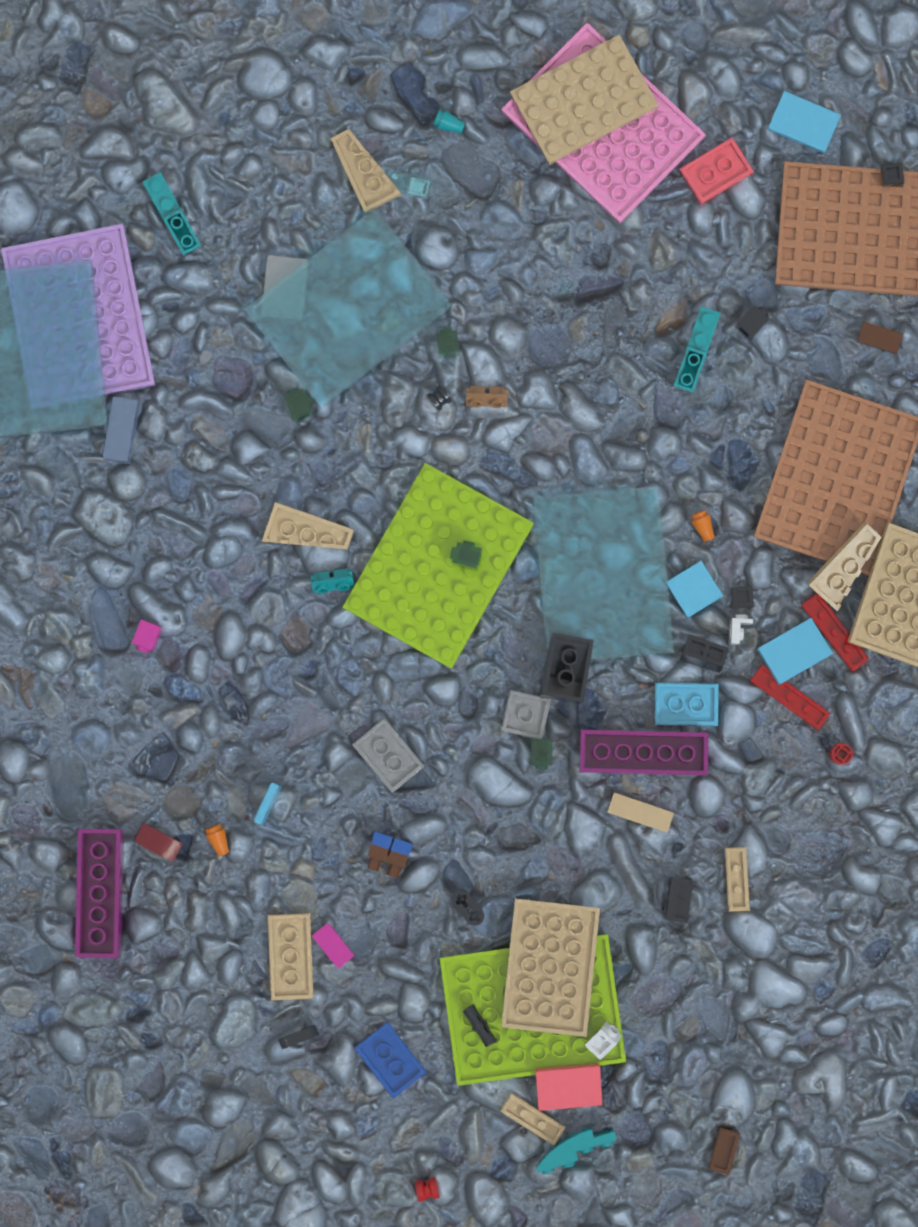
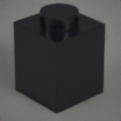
M754 305L735 327L751 341L768 323V313L763 308H757Z

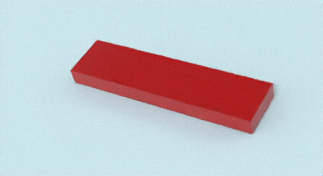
M818 593L801 605L851 672L869 660L861 647L848 643L850 633Z
M763 664L760 665L750 679L751 683L817 731L831 714L787 681L778 685L768 667Z

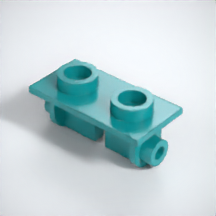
M348 568L333 570L334 577L331 578L329 571L310 575L313 594H325L335 590L346 591L349 588H354L352 570H348Z

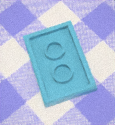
M784 91L767 130L824 154L841 115Z
M812 618L757 649L778 685L833 654Z
M655 683V725L718 726L719 684Z

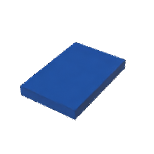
M388 1021L354 1047L393 1099L427 1073Z

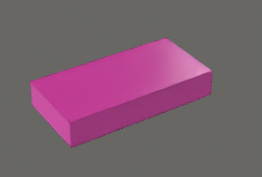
M329 922L312 935L313 939L338 969L355 956Z

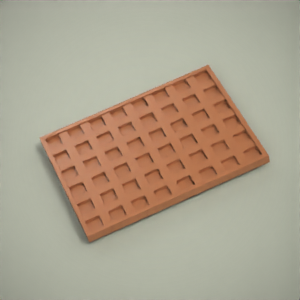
M784 161L775 285L918 297V172L903 171L904 184L883 187L880 169Z
M806 380L753 538L827 562L864 522L882 538L886 523H892L918 444V417ZM880 541L870 558L865 561L860 574L869 576Z

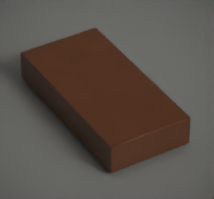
M863 321L857 343L896 355L903 334Z
M719 1127L708 1169L727 1175L730 1174L741 1133Z

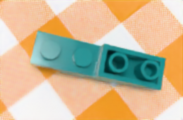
M161 172L143 181L146 190L182 255L200 247V242Z
M701 306L674 383L675 387L694 392L721 313Z
M588 1127L566 1137L553 1146L536 1165L537 1173L542 1172L544 1175L554 1172L555 1167L562 1166L563 1168L574 1166L575 1161H578L576 1154L578 1151L584 1154L593 1151L592 1147L601 1145V1148L613 1145V1141L617 1140L614 1129L593 1135L591 1127Z

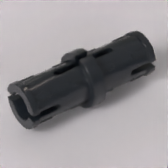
M474 1004L462 1011L471 1023L473 1032L479 1035L485 1047L497 1041L487 1026L488 1022L482 1018Z

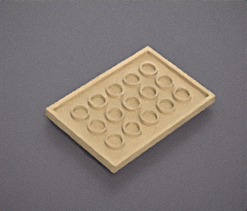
M620 34L510 91L512 99L548 165L659 107Z
M886 523L848 643L917 668L918 533Z
M515 898L501 1027L587 1037L600 908Z

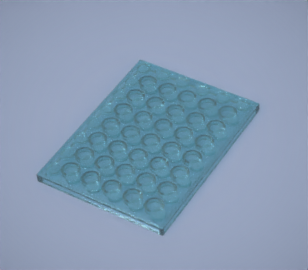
M375 208L249 305L244 311L322 409L452 308V305Z
M92 261L0 270V438L108 426Z
M658 486L533 497L547 652L552 633H559L594 640L591 660L674 653Z

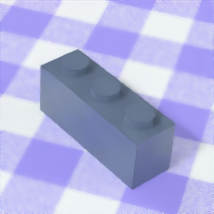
M113 396L112 402H109L107 413L110 414L109 422H106L104 426L106 441L105 443L102 442L100 454L103 455L105 461L130 465L140 410V402L138 400Z

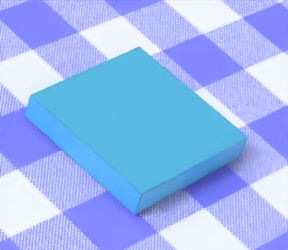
M702 561L665 582L687 618L723 597V594Z
M270 783L256 813L254 822L261 825L265 824L282 786Z

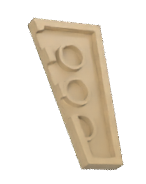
M350 129L331 138L365 213L403 195Z
M275 502L262 542L347 550L355 529Z
M864 522L807 584L838 611L843 598L850 592L852 583L860 575L862 566L870 558L881 536Z

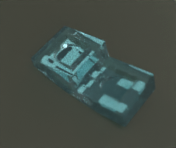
M392 170L390 174L391 181L403 195L428 199L433 178L414 173L410 175Z

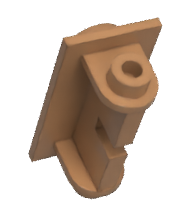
M471 385V388L466 387V406L501 408L508 405V389H504V386H489V393H485V386Z

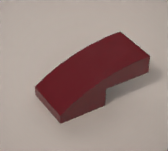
M144 822L133 840L171 862L174 861L183 844Z

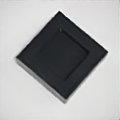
M902 162L880 166L883 187L905 183Z
M752 586L731 588L732 609L754 607Z

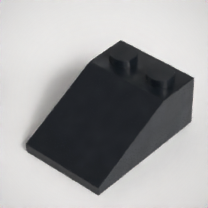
M552 633L538 697L575 704L584 703L594 640Z

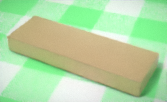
M613 793L607 813L668 833L674 815L673 812L617 793Z
M746 847L724 848L728 912L750 911Z
M512 1092L500 1112L554 1146L566 1128Z

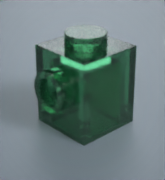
M452 328L441 329L440 333H436L439 358L460 355L457 330L452 331Z
M294 388L289 390L287 395L284 396L294 422L314 415L310 405L314 404L310 393L305 394L303 389Z
M463 540V543L457 542V546L452 547L450 559H453L452 563L455 566L478 571L483 550L482 548L475 547V543Z
M531 739V765H535L536 770H548V766H552L553 740Z

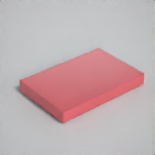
M732 137L679 169V172L700 205L754 173Z
M599 1063L535 1069L539 1111L602 1105Z

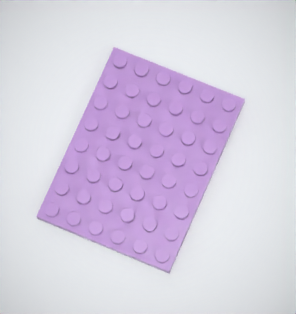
M124 224L1 248L33 410L155 386Z

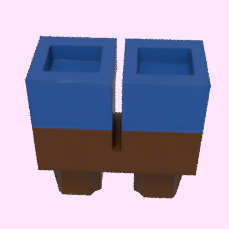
M375 831L368 853L370 857L368 868L379 872L382 861L390 863L387 875L397 878L402 868H405L413 844L395 838L388 856L394 837Z

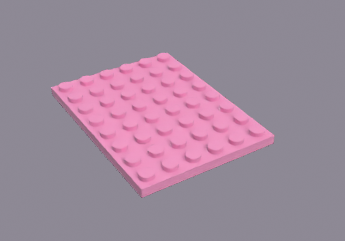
M586 23L531 80L606 42V40L592 26ZM645 76L643 78L659 105L657 109L555 162L619 224L706 137V134ZM511 99L501 109V112L538 146L514 100Z

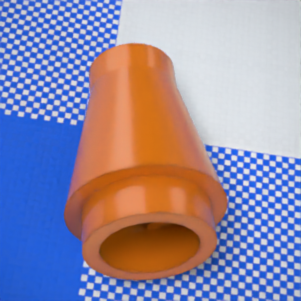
M706 509L690 516L692 519L690 522L702 537L703 542L715 538L710 513L707 514Z
M221 823L205 829V837L216 851L217 856L230 852L227 845L225 828H222Z

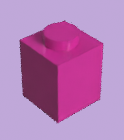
M141 620L132 641L134 645H137L136 650L148 653L149 650L154 652L163 628Z

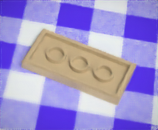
M311 914L268 915L271 1000L313 999Z

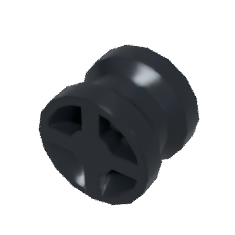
M440 385L436 387V391L426 395L438 411H441L445 404L452 402L449 395Z

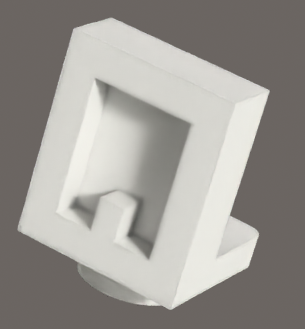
M735 615V618L730 619L729 645H738L740 640H743L744 628H740V625L753 624V619H748V615Z
M606 1021L586 1042L585 1046L601 1060L617 1045L621 1034L614 1025H610Z

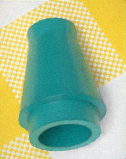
M438 110L433 125L439 130L461 134L465 122L459 120L446 110Z

